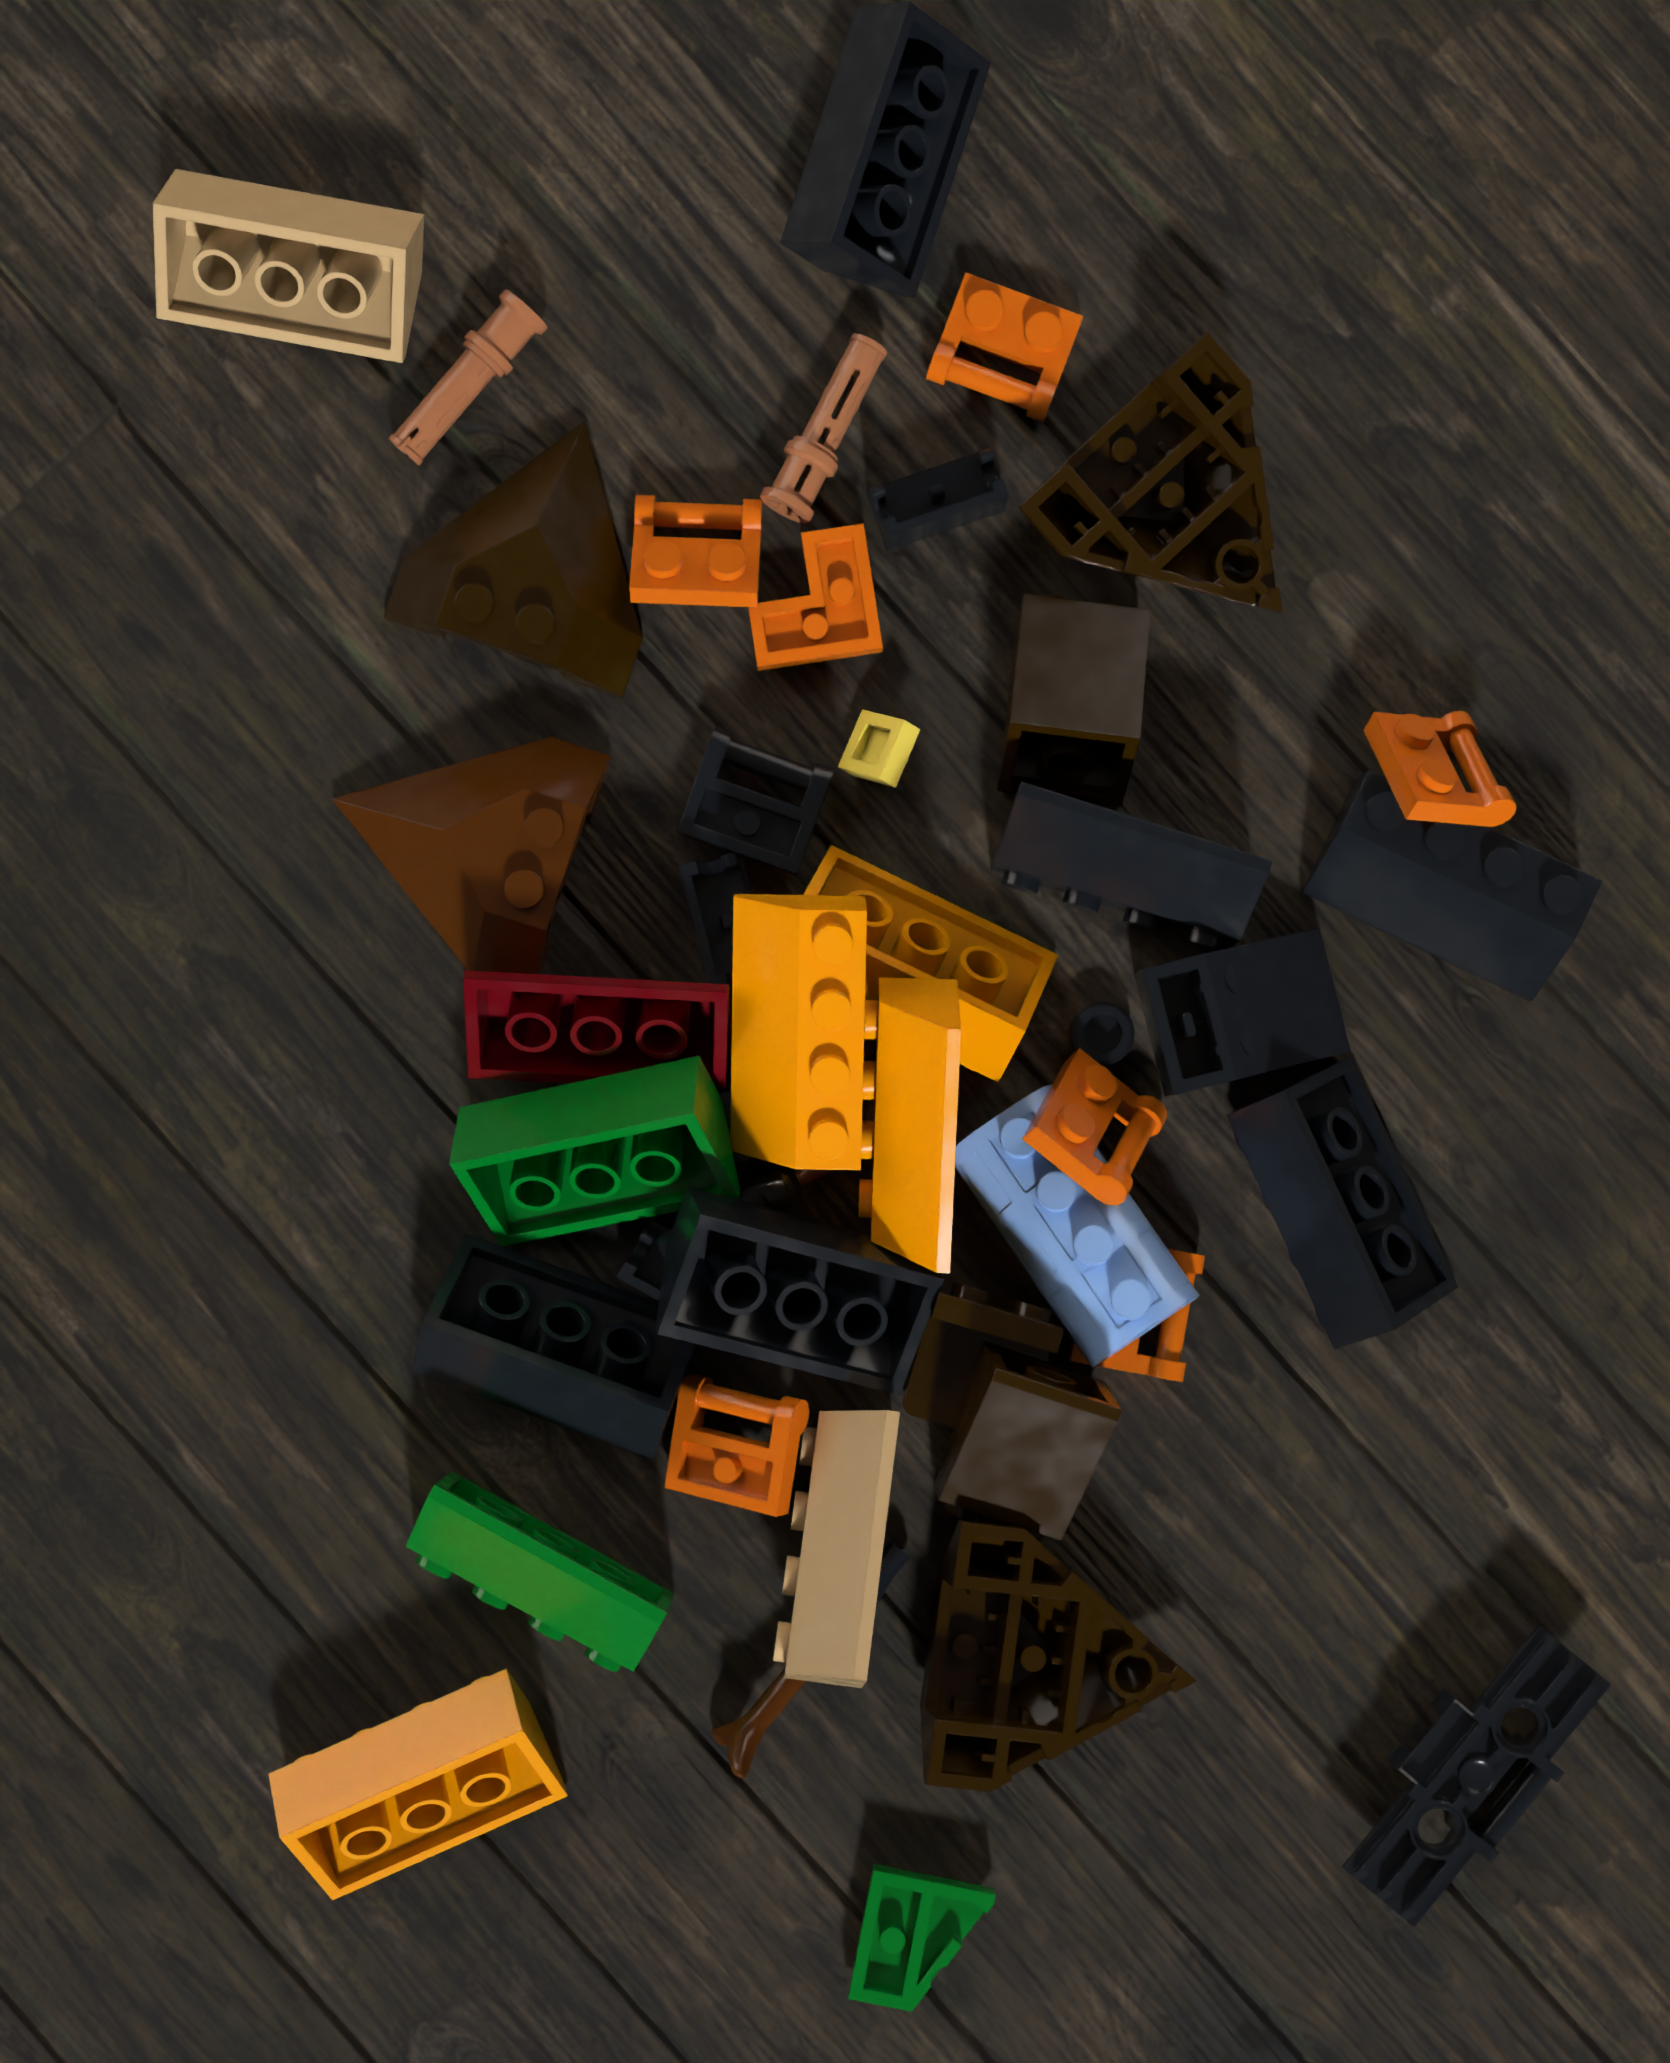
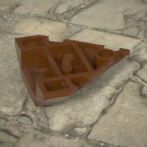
M548 737L336 797L332 800L467 970L541 974L553 940L549 929L586 816L593 817L612 757L560 739Z

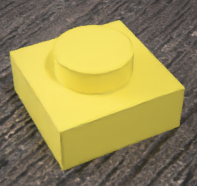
M862 709L838 768L854 777L896 788L921 729L906 720Z

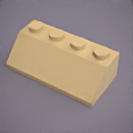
M175 169L153 202L156 318L403 363L406 357L422 275L424 214Z
M889 1410L819 1411L817 1428L806 1427L803 1432L799 1465L810 1466L812 1469L809 1491L795 1492L791 1530L803 1531L800 1557L787 1555L782 1595L794 1596L795 1598L791 1623L778 1621L773 1661L786 1663L784 1678L862 1688L867 1682L900 1412Z

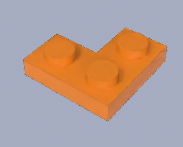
M864 523L801 533L810 595L758 603V608L748 607L758 671L883 652Z

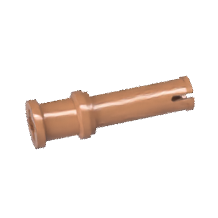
M505 289L500 294V306L478 331L470 330L464 336L465 341L462 344L466 349L398 430L389 436L388 439L401 452L407 454L409 459L418 466L421 465L424 457L494 376L500 379L503 375L507 376L513 370L511 361L534 334L543 335L548 329L545 322L509 290Z
M856 333L851 336L849 345L828 385L825 387L822 397L802 436H794L792 440H788L784 448L787 458L772 487H764L760 494L762 502L778 514L802 524H809L814 516L811 506L826 477H834L838 469V458L835 452L854 415L858 411L876 371L888 353L875 340ZM850 378H852L853 381L837 413L835 414L834 418H832L831 415L843 391L845 390ZM823 435V440L820 444L818 443V440L820 436ZM803 473L804 476H803V478H802V480H801V482H800V484H799L797 490L795 491L794 488H795V486H796V484H797V482H798V480H799L801 474Z

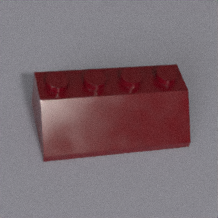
M464 971L463 990L468 1078L570 1084L700 1056L717 1091L726 1092L731 1039L732 993L729 984Z

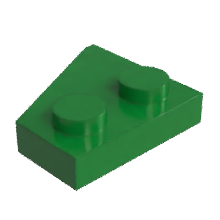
M873 1864L848 1989V1999L912 2012L931 1988V1981L939 1970L947 1967L960 1950L962 1940L984 1912L987 1914L993 1907L996 1897L995 1888Z

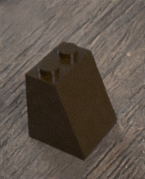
M1023 594L1016 631L997 791L1016 793L1021 782L1088 803L1122 807L1141 737L1150 610L1132 608L1121 603L1100 604L1068 600L1058 595L1036 596Z
M984 1341L955 1428H953L934 1482L938 1500L945 1502L944 1509L947 1512L968 1521L980 1522L982 1515L1006 1522L1007 1526L1023 1527L1039 1542L1042 1540L1043 1535L1062 1540L1122 1411L1121 1407L1104 1380Z

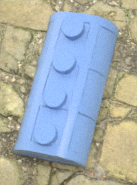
M1052 1084L1021 1099L962 1140L956 1146L955 1167L1084 1358L1094 1368L1200 1297V1295L1130 1194L1119 1205L1104 1204L1022 1140ZM1096 1148L1093 1155L1103 1163H1107L1101 1152Z

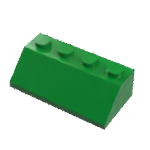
M700 1056L459 1107L449 1165L500 1246L679 1211L687 1186L740 1199V1185L722 1098Z
M450 1471L434 1484L405 1546L418 1553L415 1562L425 1570L445 1579H449L453 1572L473 1583L474 1587L471 1592L483 1602L501 1610H505L508 1604L513 1605L531 1615L528 1624L536 1631L557 1641H562L564 1635L573 1638L587 1646L584 1653L586 1657L599 1666L613 1672H618L621 1666L634 1672L667 1615L675 1594L453 1471Z

